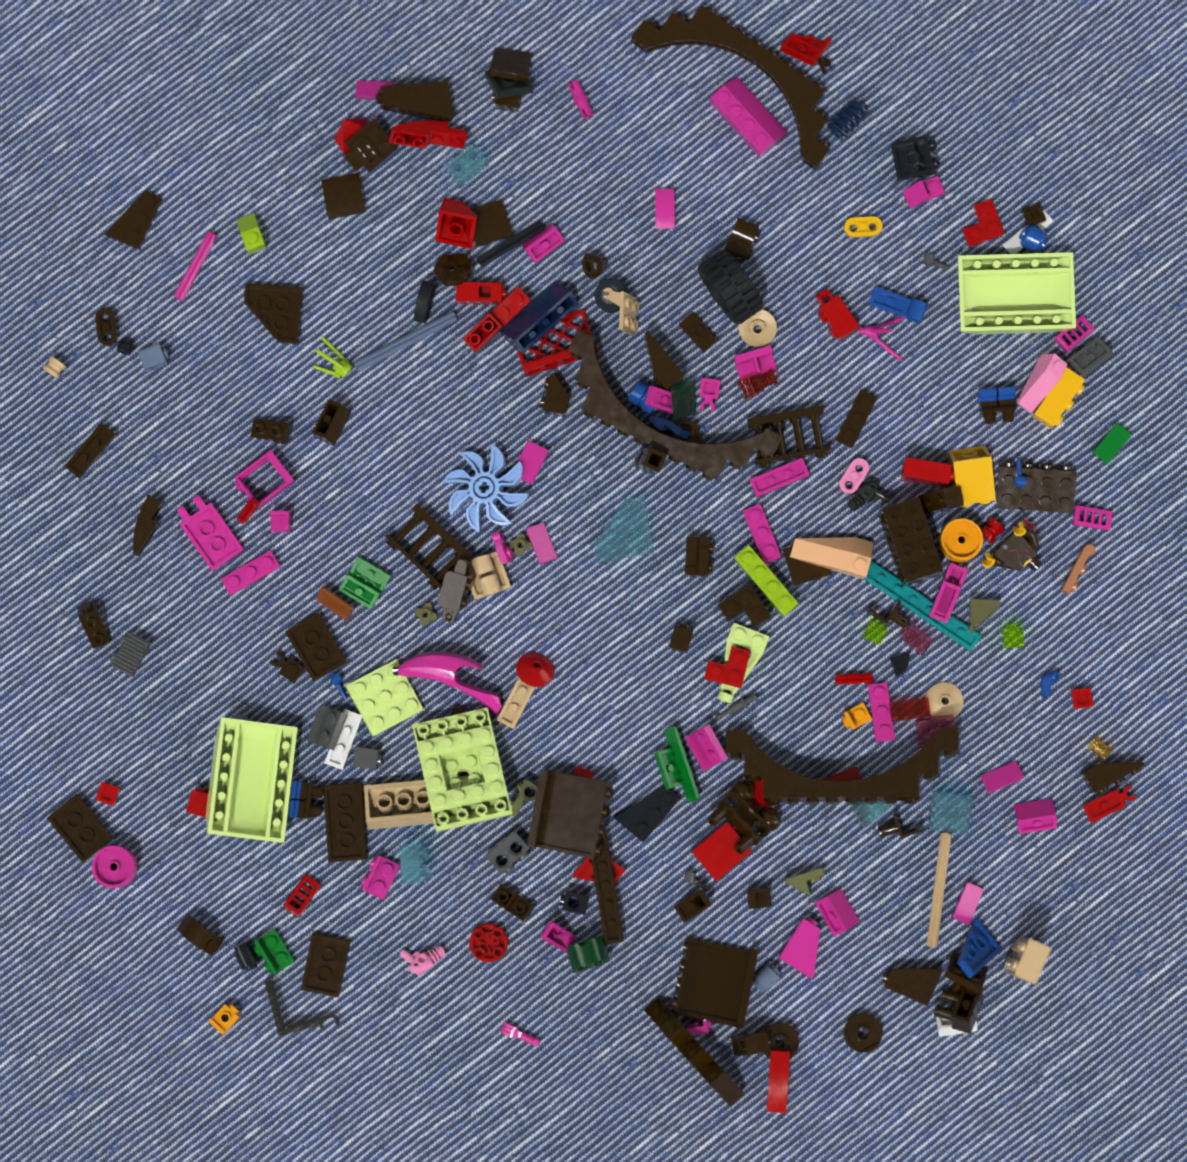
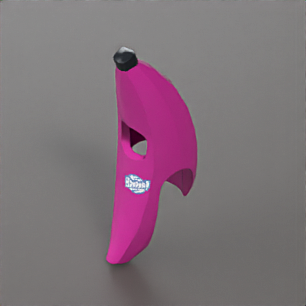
M430 651L411 657L399 667L393 666L394 676L437 680L478 700L496 715L502 709V703L498 694L463 682L457 677L456 670L463 666L483 669L481 663L467 656L446 651Z

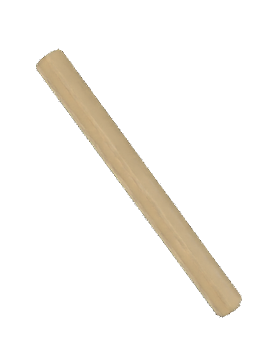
M942 832L940 836L927 946L936 948L938 945L951 834Z

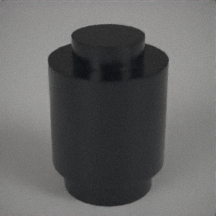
M244 942L234 948V955L242 970L246 969L249 972L258 967L259 959L252 945Z

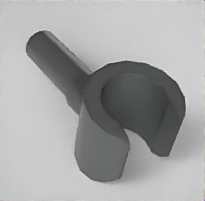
M934 254L924 255L923 263L925 266L949 269L948 265L934 261Z
M685 872L684 880L686 882L698 885L706 891L709 889V886L695 880L696 873Z

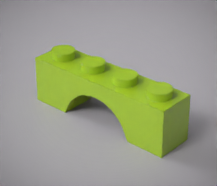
M749 545L734 557L733 560L755 582L782 617L786 616L799 604Z

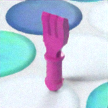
M504 1021L500 1031L502 1034L511 1038L518 1037L520 1038L519 1040L530 1043L532 1046H539L540 1040L537 1037L526 1034L524 1031L521 1032L518 1027Z

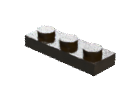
M862 389L860 390L835 440L836 442L848 448H853L878 397Z
M100 423L64 467L80 479L117 435Z

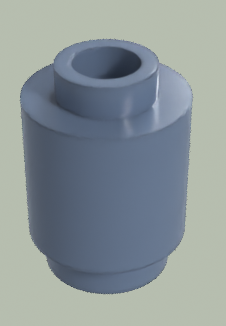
M766 965L754 977L755 979L752 983L763 993L771 989L780 980L778 976L781 973L773 965L771 967Z

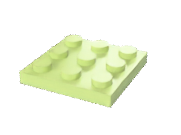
M397 659L345 686L372 737L424 710L407 677L393 675V666H400Z

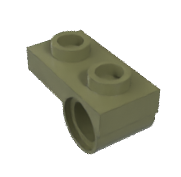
M526 779L524 783L520 781L516 792L519 794L516 800L512 799L510 802L511 816L518 817L525 800H535L536 794L532 798H528L525 795V790L528 787H533L537 791V786Z

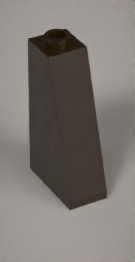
M448 81L381 86L378 92H376V102L380 104V110L433 121L450 122L453 119Z

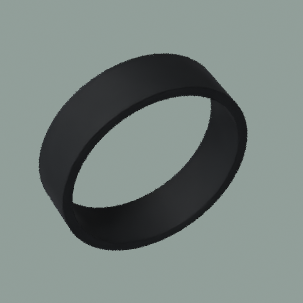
M423 280L421 283L414 311L415 322L427 323L434 297L435 283Z

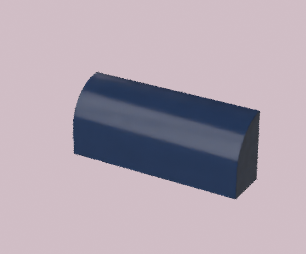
M554 282L499 332L516 350L523 354L578 306L579 303L570 290Z

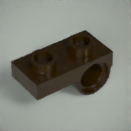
M254 418L250 437L288 444L292 425L284 422Z

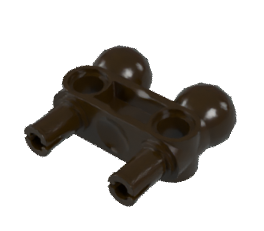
M748 780L734 782L731 790L717 802V809L707 818L710 825L716 826L725 817L744 836L734 846L735 851L740 855L751 845H758L770 832L777 830L781 825V815L776 809L764 808L758 814L748 804L755 794L754 787ZM727 801H730L733 804V807L730 806ZM754 829H757L760 835L757 834Z

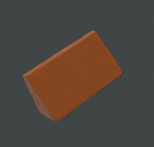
M325 587L320 588L316 600L347 621L355 611L354 608Z

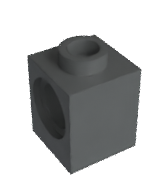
M355 747L353 766L377 770V767L382 764L383 755H380L379 750Z

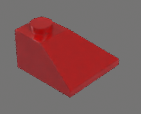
M444 198L439 210L435 241L472 249L477 215L462 201Z

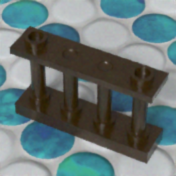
M823 405L747 419V428H752L755 431V435L762 433L763 426L771 425L775 432L782 435V423L790 422L793 426L797 453L786 454L782 438L777 447L779 456L765 458L759 455L760 459L755 460L754 465L760 468H767L771 466L770 463L816 455V458L826 457L827 453H830L831 447L823 446L819 425L820 416L824 414ZM809 418V421H811L816 449L805 451L800 427L801 419Z
M416 504L412 508L415 512L413 514L414 517L394 538L387 534L385 536L388 539L386 544L393 550L397 548L430 579L427 582L435 590L437 588L441 590L442 585L440 582L444 579L445 573L455 568L457 561L463 556H468L471 560L473 556L423 508ZM424 521L428 525L427 531L406 552L398 543L419 522ZM438 534L442 538L441 544L419 564L412 556L433 535ZM451 547L456 551L455 557L435 577L426 571L446 548L449 549Z

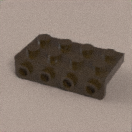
M1003 461V464H998L996 508L1073 513L1077 471L1071 465H1061L1059 468L1053 467L1052 464L1043 463L1041 466H1034V463L1023 462L1021 465V476L1027 477V483L1022 488L1014 484L1017 472L1016 465H1014L1015 462Z

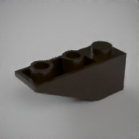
M1099 763L1080 774L1091 793L1097 792L1100 795L1109 790L1108 785L1112 783L1117 785L1126 780L1124 776L1129 773L1133 776L1142 771L1141 767L1145 763Z

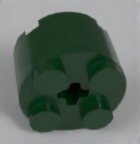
M602 936L565 947L573 973L583 971L584 968L586 970L598 966V962L599 965L610 962Z

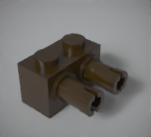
M964 986L960 993L943 989L940 1000L956 1005L954 1009L937 1005L934 1017L949 1020L952 1023V1029L971 1034L983 1004L982 990L978 994Z

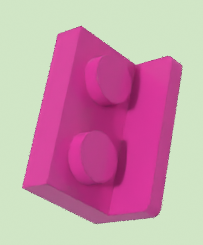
M710 724L685 738L702 771H706L728 758Z
M378 855L377 858L374 857L369 866L372 869L369 876L365 875L361 882L363 886L362 891L384 900L401 865L381 855Z

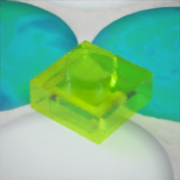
M870 620L862 638L880 646L888 627Z

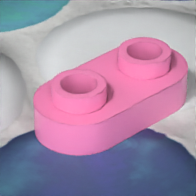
M857 458L851 462L839 482V487L843 493L852 494L856 492L869 471V465L866 460ZM860 465L862 467V471L857 472L855 467ZM848 481L851 482L852 487L847 488L845 486V483Z

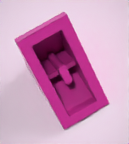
M550 921L540 938L566 953L565 947L570 946L576 936L555 922Z

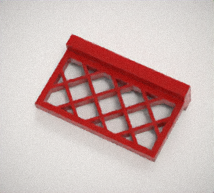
M584 309L567 314L558 322L566 325L562 334L552 328L547 332L544 339L540 338L538 340L542 343L537 351L529 348L528 351L535 353L533 360L525 362L523 358L525 353L522 354L517 350L525 377L578 361V359L570 355L571 351L568 350L569 348L562 349L558 346L563 338L570 342L573 341L572 338L565 336L569 327L577 331L580 329L592 336ZM582 316L583 323L580 328L571 324L574 318ZM550 333L560 337L556 345L547 341ZM544 344L554 348L551 354L545 355L540 353Z

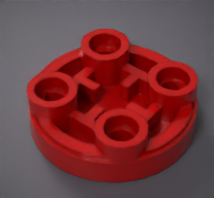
M491 923L480 925L470 936V950L475 958L480 961H497L507 951V935L498 925Z

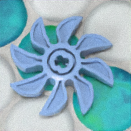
M491 445V462L488 472H486L483 457L471 451L460 453L472 466L476 474L472 477L467 471L458 469L450 472L445 477L443 483H463L469 485L467 490H457L451 496L449 501L450 515L452 516L466 502L473 498V503L466 510V518L474 530L478 532L481 530V514L484 505H486V515L490 521L503 526L512 524L500 511L496 502L500 500L505 506L513 508L520 506L527 500L528 493L510 494L503 492L504 487H513L520 482L523 475L522 462L519 461L507 474L498 478L499 474L506 467L504 454L496 446ZM486 485L489 486V490H482V488L486 487Z

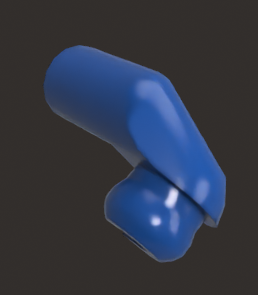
M1049 671L1041 679V697H1051V686L1056 681H1059V672Z

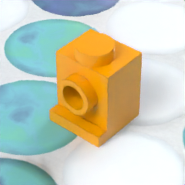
M224 1004L214 1017L210 1019L209 1023L224 1035L241 1017L238 1014L240 1011L233 1004ZM224 1014L229 1017L227 1022L222 1020Z

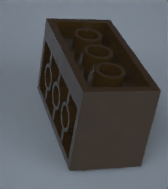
M920 498L883 508L878 518L901 587L938 577L943 572V567Z

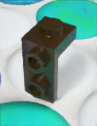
M97 602L83 603L78 607V617L92 648L110 643V637L99 615Z

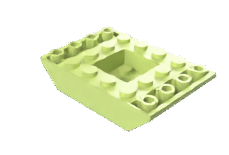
M488 707L412 724L436 832L512 815ZM460 772H467L469 776L466 779L458 778Z

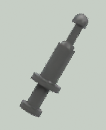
M753 692L745 700L741 697V701L728 707L726 712L722 714L717 713L715 715L716 719L720 720L725 715L733 714L744 707L747 709V704L754 700L758 701L756 695Z

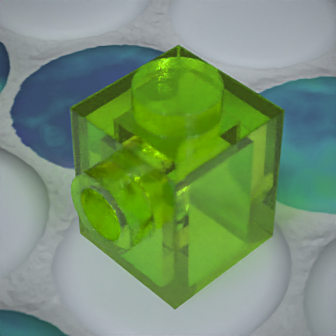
M1010 624L1001 630L1002 649L1024 647L1023 627L1018 628L1017 624Z

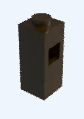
M651 447L640 448L632 466L648 474L660 473L667 455Z

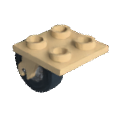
M615 278L603 280L595 290L596 304L601 310L608 313L620 311L619 330L631 336H636V330H638L636 312L639 310L637 298L629 294L626 285L622 281Z

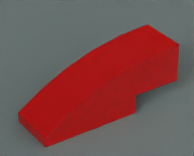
M770 1049L767 1112L786 1113L790 1050Z

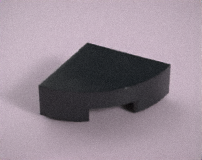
M909 653L890 658L895 677L901 675L908 667Z

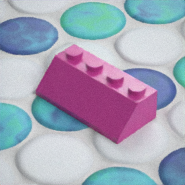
M738 77L723 85L710 97L709 103L759 158L788 134Z

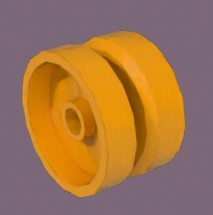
M964 518L955 519L948 523L941 531L938 540L939 549L943 556L950 561L956 563L967 562L974 558L982 548V531L972 520ZM960 537L963 538L962 541H963L964 543H962V544L958 542V539H959Z

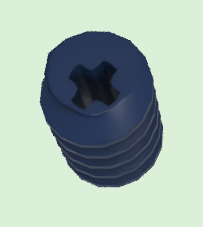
M855 100L848 101V107L844 106L842 108L843 112L837 113L838 118L834 117L832 119L833 123L827 124L831 134L842 142V136L849 137L846 132L847 130L853 133L852 125L859 126L856 120L863 121L862 114L869 115L867 110Z

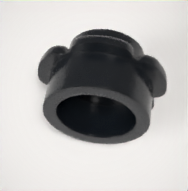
M126 340L117 342L116 350L130 356L131 352L134 351L131 342Z

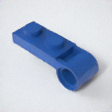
M876 286L868 303L869 306L916 323H922L928 306L923 301L911 300Z

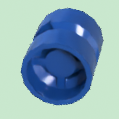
M640 380L628 397V401L636 406L641 405L643 411L651 414L655 408L645 405L650 385Z

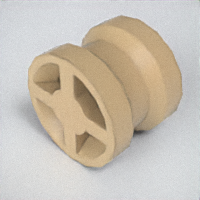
M50 356L48 364L42 368L58 379L60 377L59 373L65 370L66 366Z

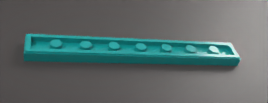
M871 560L867 576L864 580L893 600L900 601L902 606L971 652L982 635L976 631L971 634L969 626L950 615L947 623L930 617L929 614L934 604L932 601L910 586L902 588L897 577Z

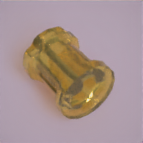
M1097 736L1087 750L1094 752L1103 762L1112 752L1113 748L1105 745L1100 741V737Z

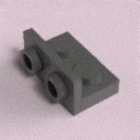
M1096 337L1094 340H1089L1081 350L1071 354L1068 359L1069 366L1084 378L1113 356V351L1099 337Z
M320 705L307 741L334 751L347 714Z

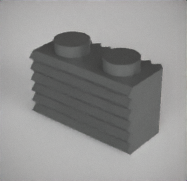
M129 632L128 635L125 634L120 641L122 646L119 651L114 652L110 661H112L111 666L134 677L152 644Z

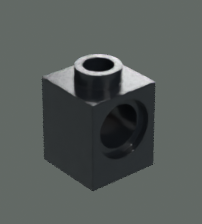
M566 891L565 895H561L559 905L563 906L562 910L585 915L589 896ZM571 897L578 898L579 906L577 908H571L568 905V900Z

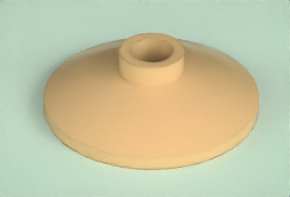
M760 310L748 320L739 324L741 338L745 343L753 347H762L769 344L774 339L777 331L774 317L765 310ZM759 326L761 331L755 332L754 327Z
M947 682L937 683L928 690L925 696V706L928 713L935 719L941 721L951 720L961 712L963 696L955 685ZM942 698L948 699L947 705L942 704Z

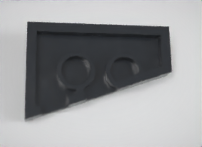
M663 787L617 815L614 819L640 841L644 842L680 798L670 789L666 790Z

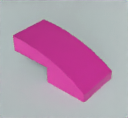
M674 188L655 189L656 229H675Z

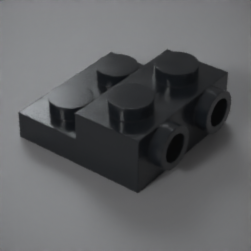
M923 135L891 144L897 181L901 182L916 177L923 178L938 174L937 169L940 168L938 158L934 157L933 151L936 150V143L930 136Z

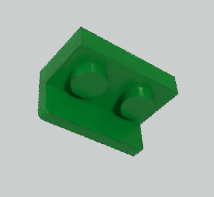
M276 929L254 941L255 946L253 948L259 957L263 956L266 961L263 964L269 973L272 972L275 975L295 962Z

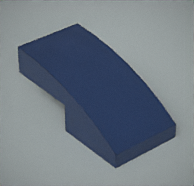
M650 416L648 419L659 430L668 434L673 431L676 435L685 439L691 434L684 427L669 420Z

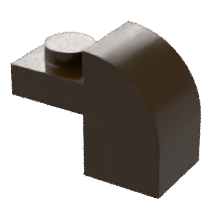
M187 914L176 928L189 942L210 956H213L224 942L190 914Z

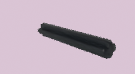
M535 222L476 258L477 262L481 267H484L545 230L542 222Z

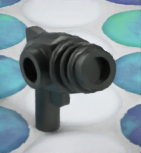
M868 478L856 490L857 494L854 493L855 498L849 499L847 506L855 512L862 505L865 506V502L869 503L872 501L876 503L881 499L889 503L892 496L879 490L880 484L878 481Z

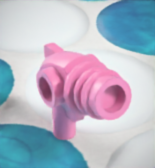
M440 945L434 947L435 951L434 949H431V951L427 950L428 954L426 952L420 954L417 951L411 955L404 949L400 952V956L411 963L409 971L417 976H421L425 971L434 966L433 962L437 964V961H440L439 957L443 959L446 954Z

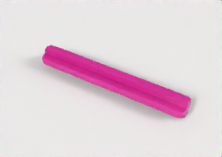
M209 231L206 233L174 294L176 299L180 301L185 299L217 238L214 233Z

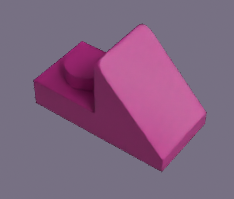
M938 176L924 182L921 180L902 191L909 209L944 195L945 191Z

